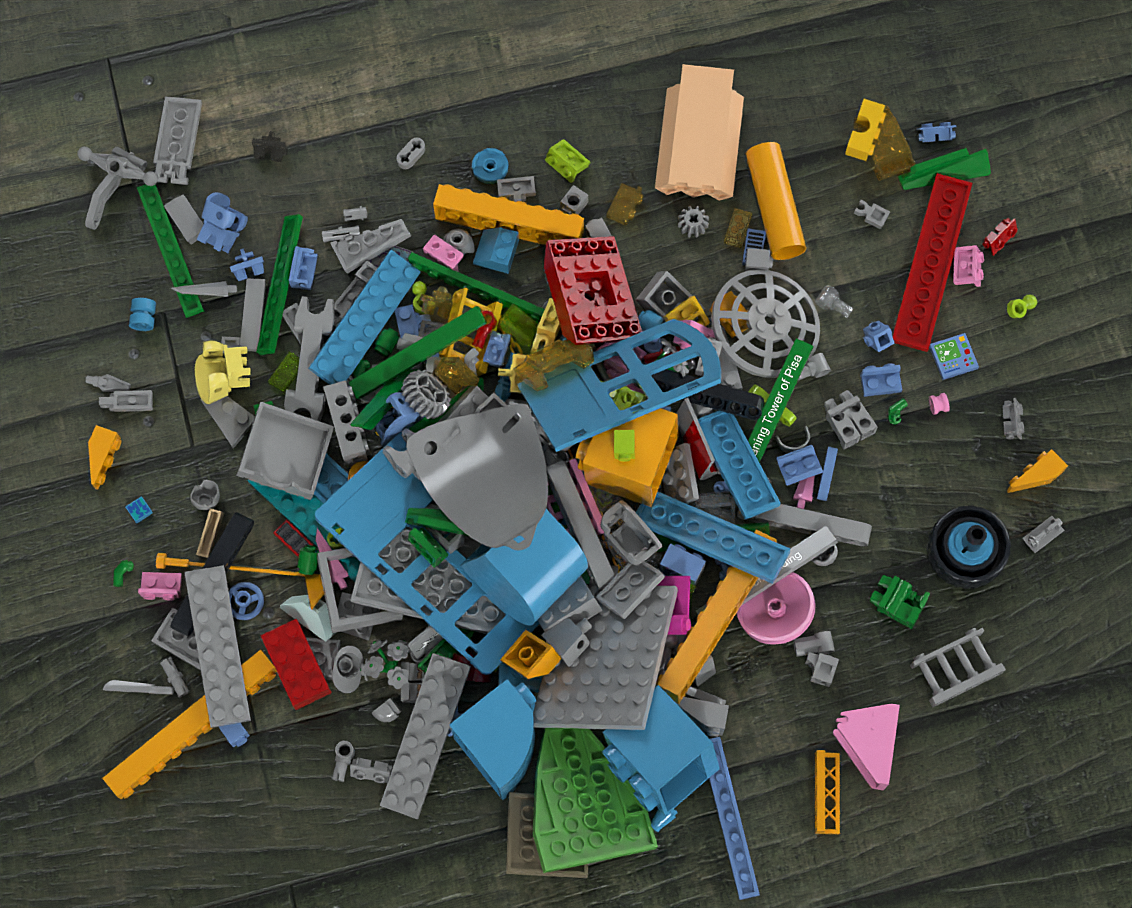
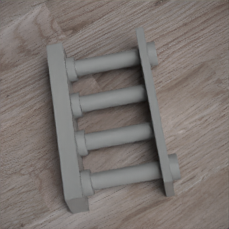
M973 628L965 633V637L928 655L922 653L913 658L914 661L910 667L912 669L917 666L921 668L933 691V697L929 700L932 707L952 699L1002 674L1006 670L1002 663L998 665L992 663L982 645L979 636L983 634V628L979 630ZM972 641L985 665L984 672L980 674L978 671L975 672L961 646L962 644ZM952 649L955 650L968 674V680L962 683L956 678L944 653ZM936 657L951 683L949 685L951 688L945 691L943 688L940 689L926 663Z

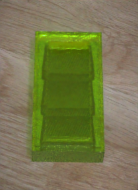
M289 351L268 380V383L284 393L298 374L300 358Z

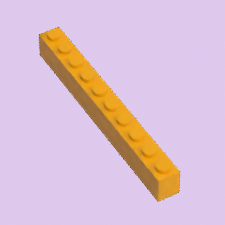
M755 530V534H758L777 543V539L761 531ZM731 565L728 567L726 577L718 583L715 595L709 597L704 612L701 611L696 620L697 623L687 632V639L684 643L681 642L679 644L674 659L671 658L667 664L666 672L657 679L656 685H659L674 702L680 704L758 577Z
M259 650L241 665L246 696L255 694L260 690V685L265 681H271L276 676L275 666L262 650ZM205 695L103 777V780L118 798H128L133 794L134 788L139 784H145L150 779L149 776L155 771H161L166 766L165 763L171 758H177L182 753L181 750L187 745H193L198 740L197 737L200 734H205L212 729L210 728Z

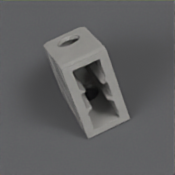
M566 618L541 636L546 643L555 649L569 667L589 646L590 642L584 634L592 626L585 618L577 625L569 618Z

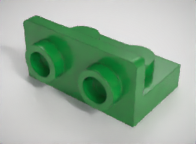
M423 527L419 530L413 528L409 532L408 541L434 568L448 557V553Z

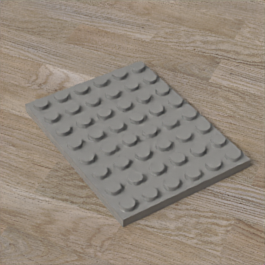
M430 504L426 509L440 508L437 505ZM406 527L378 554L397 573H402L421 555L408 541L409 532L412 530L410 527ZM463 535L464 543L456 550L467 559L481 543L470 536ZM446 560L442 561L435 568L430 565L411 584L415 590L441 613H445L472 586ZM360 562L351 602L423 619L386 586L378 576ZM381 564L376 568L383 575L388 572ZM482 596L455 623V626L488 634L505 617V614L487 597ZM425 605L421 608L427 616L432 613Z
M656 586L625 620L597 600L602 611L587 620L592 628L584 634L590 642L589 646L571 666L568 667L561 659L549 674L543 675L533 711L534 727L645 730L678 593L677 587ZM594 587L589 588L597 600L596 596L601 591L597 592Z

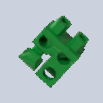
M883 575L878 586L887 591L884 595L874 591L870 602L878 607L877 611L912 629L930 593L925 592L923 596H917V592L912 591V585L908 582L901 580L897 576L891 578ZM906 600H909V603L912 604L913 606H911V605L905 603V601H906Z

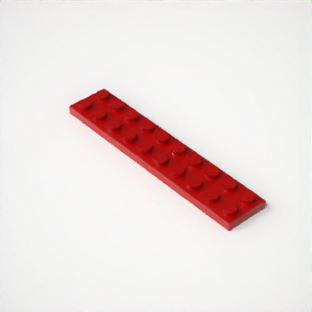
M936 174L892 335L896 344L925 352L929 350L973 184L971 182Z

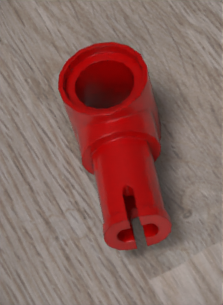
M488 310L482 311L484 318L492 317V320L489 324H485L477 330L474 341L471 344L480 349H483L488 334L497 326L496 317Z

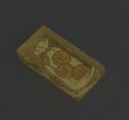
M734 208L724 239L725 244L742 248L752 213Z

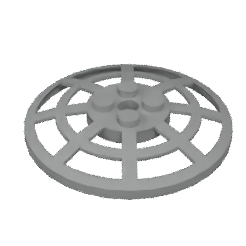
M757 269L746 271L731 278L721 288L715 298L711 315L714 336L717 341L723 342L721 350L726 357L742 370L760 377L777 378L781 369L770 370L771 359L781 358L789 354L794 344L788 336L791 327L801 329L797 338L801 341L804 339L806 330L815 333V339L812 344L814 347L809 358L816 351L820 336V322L817 310L806 291L789 277L770 270ZM754 274H763L766 283L754 284L747 288L738 282L741 278ZM773 277L787 282L798 293L793 296L786 289L774 285ZM733 286L740 294L735 299L732 310L720 311L725 293ZM765 288L767 298L758 300L751 293L754 290ZM774 290L781 292L789 300L783 304L774 299ZM744 297L752 304L748 312L738 311L740 302ZM802 298L806 300L812 311L815 325L806 323L805 313L798 302ZM793 305L796 306L801 321L791 319L788 309ZM765 317H770L773 320V324H768L765 321ZM720 318L731 319L733 330L739 339L731 347L726 342L722 333ZM738 319H743L747 322L749 332L745 335L740 330ZM755 337L765 342V351L755 347L749 341ZM783 340L788 349L772 352L773 343ZM745 346L752 353L764 357L763 367L759 368L747 363L736 352Z

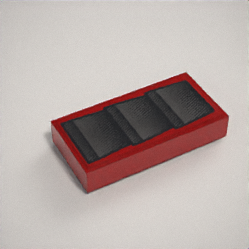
M288 520L273 532L298 558L300 548H304L305 545L314 546Z

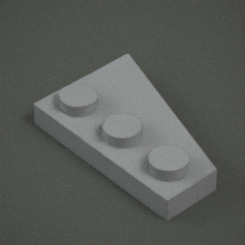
M228 396L211 404H206L200 399L232 448H234L252 427L255 416Z

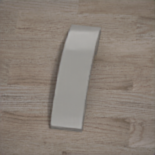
M367 260L355 274L356 278L334 303L335 328L377 269Z

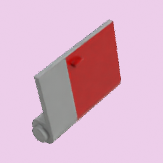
M686 398L676 412L679 422L678 430L683 442L690 444L693 465L699 479L705 480L717 474L714 465L715 459L691 403Z

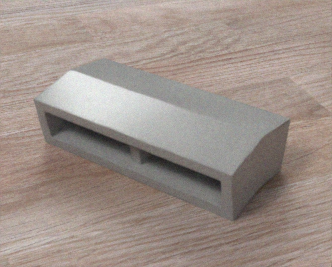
M183 194L171 200L164 207L185 239L192 245L197 241L196 239L204 224Z

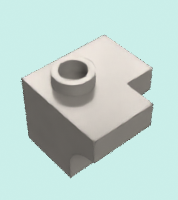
M809 652L805 664L809 665L812 669L810 681L830 687L839 659L820 653L817 655Z

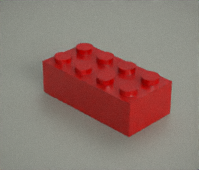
M297 618L260 635L295 710L332 693Z

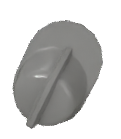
M354 646L341 648L332 661V680L334 686L343 693L355 691L361 680L360 668L364 659L360 650Z

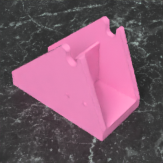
M897 704L845 711L840 713L841 716H845L844 718L836 719V722L840 723L837 724L838 729L833 731V735L872 789L884 790L889 785L900 706Z

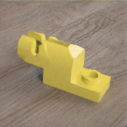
M549 298L538 324L537 334L530 351L532 356L538 355L539 345L543 346L545 342L542 350L543 357H549L561 328L552 298Z

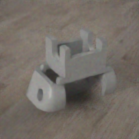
M620 500L604 513L600 527L605 532L608 544L623 558L626 565L628 563L639 565L662 547V544L650 528L623 500ZM622 518L625 523L610 534L609 527Z

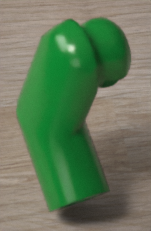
M360 360L353 371L355 378L370 368L368 360Z
M904 398L889 407L888 420L891 424H899L901 422L900 411L908 406Z
M123 560L114 569L113 586H123L124 573L126 571L130 572L134 568L132 561Z

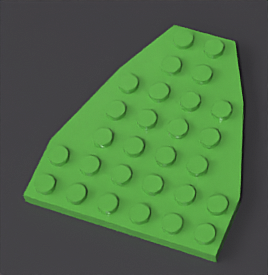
M545 728L543 730L535 771L533 837L543 873L654 850L658 847L648 811L634 796L635 790L630 785L628 779L622 783L607 765L610 762L602 753L605 747L590 729Z

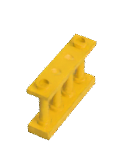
M467 288L460 289L453 294V304L448 323L462 315L464 305L470 308L478 306L481 312L488 310L493 313L497 319V326L492 331H497L503 306L502 303L496 301L487 306L466 298ZM492 317L485 318L487 324L491 322ZM492 331L488 334L483 349L474 347L479 352V355L476 356L479 361L475 364L477 377L486 374L488 363L483 362V357ZM465 336L458 341L472 346L471 344L474 339ZM454 343L439 352V357L451 359L452 357L464 362L465 354L453 350Z

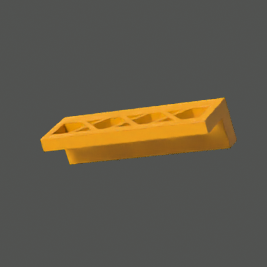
M817 750L815 752V834H840V753H825V750ZM825 758H835V767L830 771L825 767ZM828 776L835 781V787L830 791L825 787V779ZM828 796L835 801V807L831 811L825 807V799ZM828 816L835 821V829H825V819Z

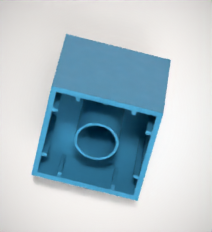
M508 679L449 724L454 740L502 800L508 797L509 792H513L524 778L530 766L535 747L533 711L537 700L523 682L514 688Z

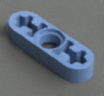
M828 446L817 494L818 500L827 501L838 448Z

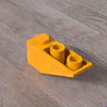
M96 425L89 439L88 446L91 484L98 490L100 485H103L105 482L107 469L113 464V455L120 448L121 438L117 432Z
M1052 449L1048 453L1044 451L1036 458L1038 462L1034 465L1030 463L1023 469L1022 472L1024 474L1018 477L1016 475L1009 482L1010 486L1007 492L1010 493L1050 484L1065 471L1068 465Z

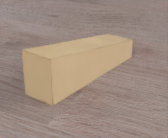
M210 508L196 555L209 558L225 514L222 511Z

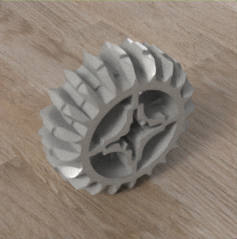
M418 369L413 371L402 383L401 389L403 391L402 395L406 397L405 402H408L410 404L409 407H412L414 412H418L421 417L425 416L427 419H435L442 416L450 406L449 402L451 401L449 398L450 393L446 391L447 387L443 386V381H439L438 377H434L432 373L428 374L426 370L421 371Z

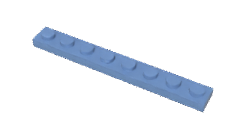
M720 737L712 738L710 740L713 742L720 769L709 780L739 900L756 897L760 894Z

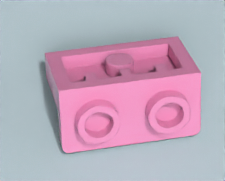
M433 235L423 248L425 258L459 272L458 263L464 257L463 253L436 235Z
M976 245L955 248L953 279L955 285L974 283L976 287L981 286V280L984 277L981 263L984 262V255Z
M142 572L141 588L138 589V593L146 600L163 597L164 600L172 601L175 598H180L182 574Z

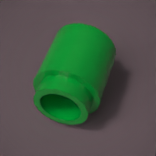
M388 328V330L383 329L374 344V351L384 357L391 354L399 340L398 332L391 328Z
M305 545L304 548H300L297 566L299 573L313 575L314 571L317 570V554L319 551L316 550L315 546Z

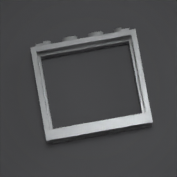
M346 548L317 554L332 633L402 620L403 614L391 611L339 620L327 561L355 556Z

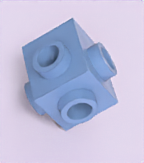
M879 320L870 323L869 326L863 329L865 335L863 339L868 347L871 346L878 352L895 344L890 327Z

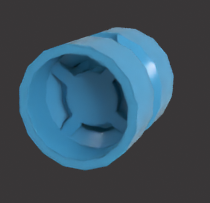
M147 298L132 299L130 311L133 314L130 315L129 327L139 331L153 330L155 318L152 315L155 314L156 302Z

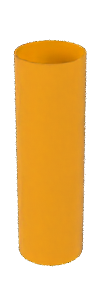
M775 142L755 145L746 152V157L771 256L775 260L794 258L806 251V244L780 145Z

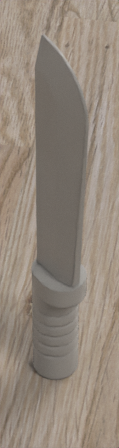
M118 680L109 681L103 688L105 691L170 695L174 693V687Z

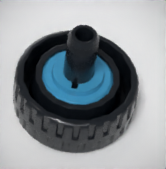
M972 505L959 506L944 513L934 524L927 541L928 560L937 576L946 583L963 589L979 588L993 581L1005 568L1011 552L1010 536L1004 523L991 511Z

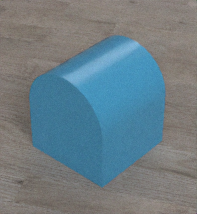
M546 509L543 517L537 524L532 543L528 548L513 550L507 546L492 548L481 544L460 566L507 615L524 625H533L587 570L588 562L578 543ZM517 536L513 540L520 543L525 539L522 536Z

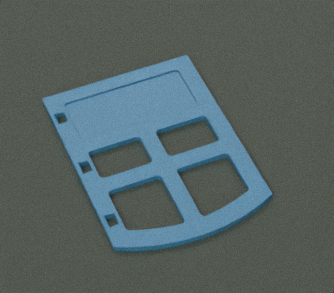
M672 319L522 381L517 386L557 452L721 383L722 372L717 352L706 336L696 328L679 320ZM666 334H672L691 345L647 365H643L632 350ZM613 356H619L629 372L606 382H600L591 366ZM696 356L701 357L704 376L668 392H662L652 378V375ZM631 383H638L648 400L625 410H619L609 393Z

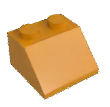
M525 630L500 661L527 679L549 674L559 663L561 657L551 645Z

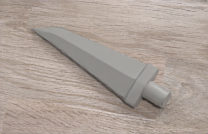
M226 281L171 288L182 294L228 297V293L237 292V286L227 285Z

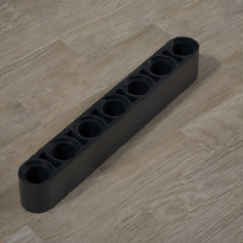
M667 369L652 375V378L662 392H668L699 379L688 375L683 377L681 373ZM634 383L637 388H640L638 383ZM721 384L686 397L690 403L751 420L759 419L762 416L764 399L760 395Z
M236 512L202 569L224 565L226 574L254 526V520ZM187 594L175 614L170 628L189 637L194 631Z

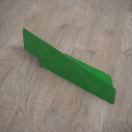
M409 369L399 375L396 380L386 383L350 425L365 430H372L393 407L391 402L386 403L387 398L395 392L402 393L401 387L403 386L404 379L418 369Z
M409 508L407 511L406 524L468 536L441 509Z

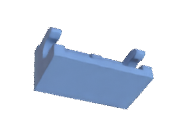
M295 246L289 276L291 288L312 289L318 258L313 249Z

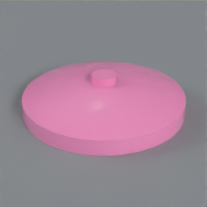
M792 572L740 606L737 611V617L744 631L753 639L765 644H782L796 639L809 627L815 614V598L809 584L801 576Z

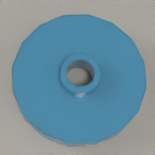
M483 149L484 151L478 152L472 160L474 176L485 184L497 183V180L504 179L508 173V160L505 154L498 149Z

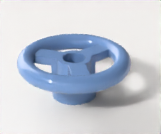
M241 582L234 585L228 591L230 603L232 596H234L235 602L240 607L237 613L231 606L234 618L249 620L257 616L262 610L264 596L260 588L255 584ZM241 588H249L252 589L256 594L250 596V594L247 591L238 592L237 590ZM242 598H247L245 603H241ZM258 600L255 610L245 614L246 607L251 602Z

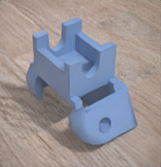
M218 192L212 193L206 198L202 213L204 225L196 240L204 244L209 243L213 245L217 251H221L222 246H224L222 251L229 253L236 237L239 236L237 232L244 229L248 217L229 207L230 199L228 196ZM235 217L239 219L237 223H234Z
M395 392L387 398L386 403L391 402L394 408L391 412H387L375 426L381 438L383 448L405 428L409 430L410 427L425 417H421L418 412H414V409L409 407L410 404L405 402L406 397L401 392ZM395 414L398 416L396 420L393 418Z

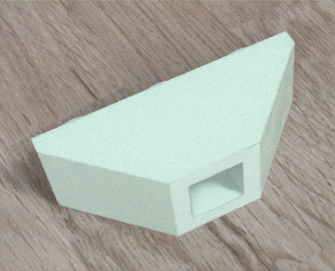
M308 595L292 596L279 607L294 619L297 618L298 622L325 642L336 634V632L332 633L327 605L321 599L312 610Z

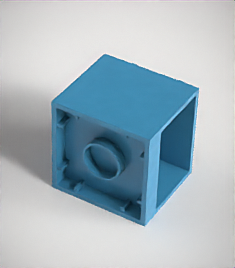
M659 685L654 689L645 730L606 729L603 732L608 747L602 753L610 762L607 764L608 767L622 783L631 778L628 781L635 790L633 794L648 812L657 806L666 816L720 769L713 742Z

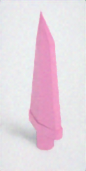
M815 476L799 481L793 499L798 501L797 508L804 509L806 502H812Z
M317 528L316 544L319 552L332 551ZM339 560L327 561L332 584L337 582L341 590L346 589L348 586L344 578L349 576Z

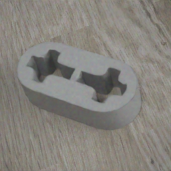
M421 138L411 139L398 153L397 163L400 168H411L424 154L425 143ZM420 144V149L416 148L414 150V145L418 146ZM408 157L409 162L404 161L402 163V158L406 159Z

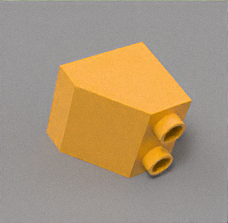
M660 408L581 441L577 449L576 458L580 459L578 469L584 471L587 484L652 507L678 439V414ZM614 430L635 431V459L627 462L615 459Z

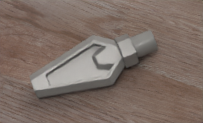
M108 374L101 377L88 375L86 377V383L99 387L102 392L129 391L131 384Z

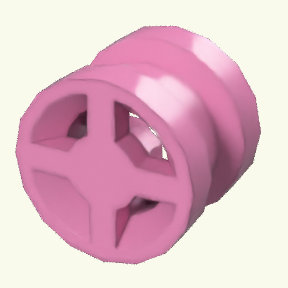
M941 393L937 397L934 395L929 396V406L933 415L938 414L939 411H949V401L945 393Z

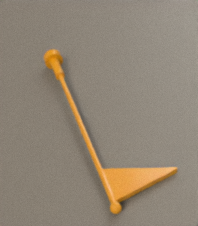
M158 553L156 558V568L165 569L166 565L180 567H203L205 563L189 562L188 559L168 558L166 553ZM231 566L229 568L231 570L305 577L311 610L324 595L320 574L305 575L299 572Z

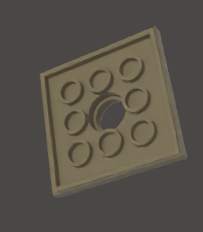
M509 792L506 874L587 878L588 864L543 873L533 837L534 794Z

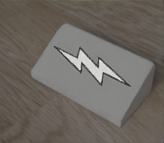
M429 626L409 642L407 646L416 659H420L438 644L443 637Z

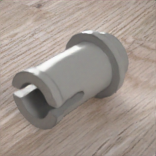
M362 206L360 208L344 209L345 221L362 219L363 221L364 218H367V209Z

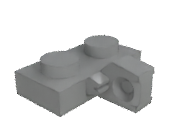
M534 176L497 180L499 197H505L509 201L517 202L526 201V197L536 196Z

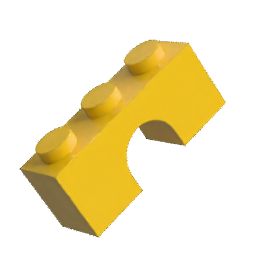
M863 99L856 123L864 125L867 131L862 133L852 131L845 155L864 161L867 160L868 155L872 156L875 145L872 144L873 140H878L881 131L878 126L879 123L883 124L886 113L883 112L885 105Z

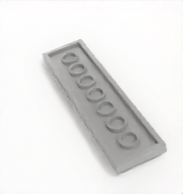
M224 565L184 572L210 728L251 721Z
M435 653L432 654L380 806L419 819L450 729L449 724L452 723L471 666Z

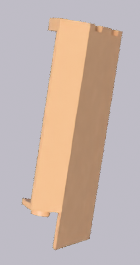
M682 65L680 84L667 88L655 189L666 195L682 191L693 198L708 194L719 201L733 197L744 100L742 95L732 90L734 70Z

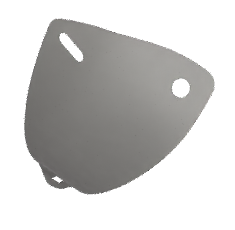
M526 404L508 405L444 420L430 425L409 437L406 445L407 451L423 485L438 507L458 528L477 542L492 548L507 546L513 550H524L531 545L537 524L546 510L548 479L541 442L532 415ZM519 413L521 415L520 420L507 433H503V427L515 414ZM459 428L461 431L446 445L450 450L447 453L440 446ZM429 441H433L437 445V451L433 455H428L424 451V446ZM517 536H522L525 540L517 543L513 539Z

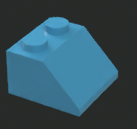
M502 227L483 230L473 265L509 274L519 243V232Z

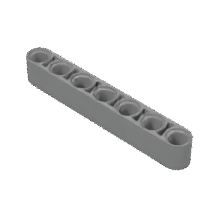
M561 460L546 466L548 484L571 536L581 547L587 558L588 575L594 588L599 592L611 582L615 575L564 461Z
M783 504L746 519L756 523L769 522V526L809 535L827 526L837 541L858 546H868L872 526L867 523ZM738 508L737 517L745 520Z

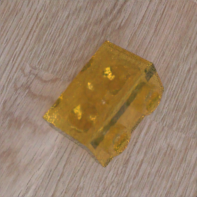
M621 184L606 217L624 225H627L629 220L632 221L636 214L634 209L637 204H641L644 197L642 187L638 186L637 189Z
M442 357L435 370V374L454 394H458L462 386H477L480 380L459 357Z

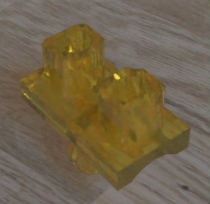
M441 286L437 291L433 290V296L421 294L420 300L424 302L422 312L433 315L435 308L439 307L437 315L442 318H449L452 301L446 300L451 298V294L448 293L446 287Z

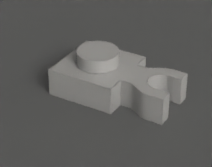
M860 200L859 206L864 209L859 210L856 208L854 214L865 216V222L882 229L890 211L876 204L870 207L865 201Z

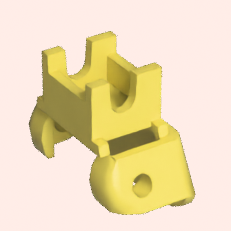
M217 341L203 342V354L198 356L195 364V380L198 394L206 404L214 403L228 396L231 388L250 387V378H242L244 375H250V368H243V366L247 365V357L241 356V354H247V347L228 348L227 345Z

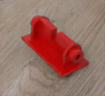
M1009 218L1003 219L995 228L998 234L991 232L983 240L982 245L987 249L990 247L992 255H995L1010 238L1016 235L1018 231L1016 219L1012 221Z

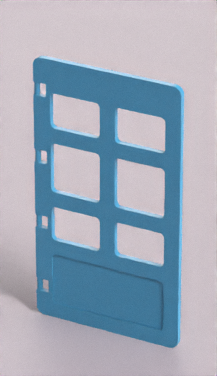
M402 432L386 445L391 446L397 451L407 450V443L401 436ZM382 449L316 510L315 519L371 572L378 576L412 610L418 613L451 646L468 659L476 669L484 675H489L502 663L500 659L525 630L532 633L540 623L537 620L533 625H524L501 610L505 617L478 644H475L455 626V623L482 596L487 597L493 604L495 603L460 566L466 560L457 550L451 554L445 550L448 553V557L445 560L460 572L472 586L445 613L439 612L411 585L431 565L422 555L414 560L402 573H397L378 555L406 527L416 528L417 530L422 528L421 526L405 523L409 508L426 509L434 501L423 483L414 474L404 478L394 470L383 454ZM335 524L344 530L340 535L332 528ZM380 564L388 571L385 575L376 569ZM424 605L432 611L429 616L421 610ZM469 646L477 653L474 658L465 651Z

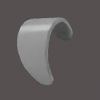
M807 426L804 427L807 441L802 446L788 447L781 442L777 435L775 438L779 448L785 453H790L806 447L810 439Z

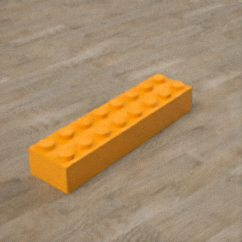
M439 184L433 203L436 220L479 230L502 227L519 232V239L546 245L547 240L583 238L584 218L578 214L570 215L557 209L548 210L540 205L531 206L522 201H509L505 197L496 198L487 193L479 194L470 189H458L449 184Z

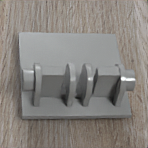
M342 592L337 609L339 620L379 613V608L351 602L352 594ZM373 625L341 632L369 641Z

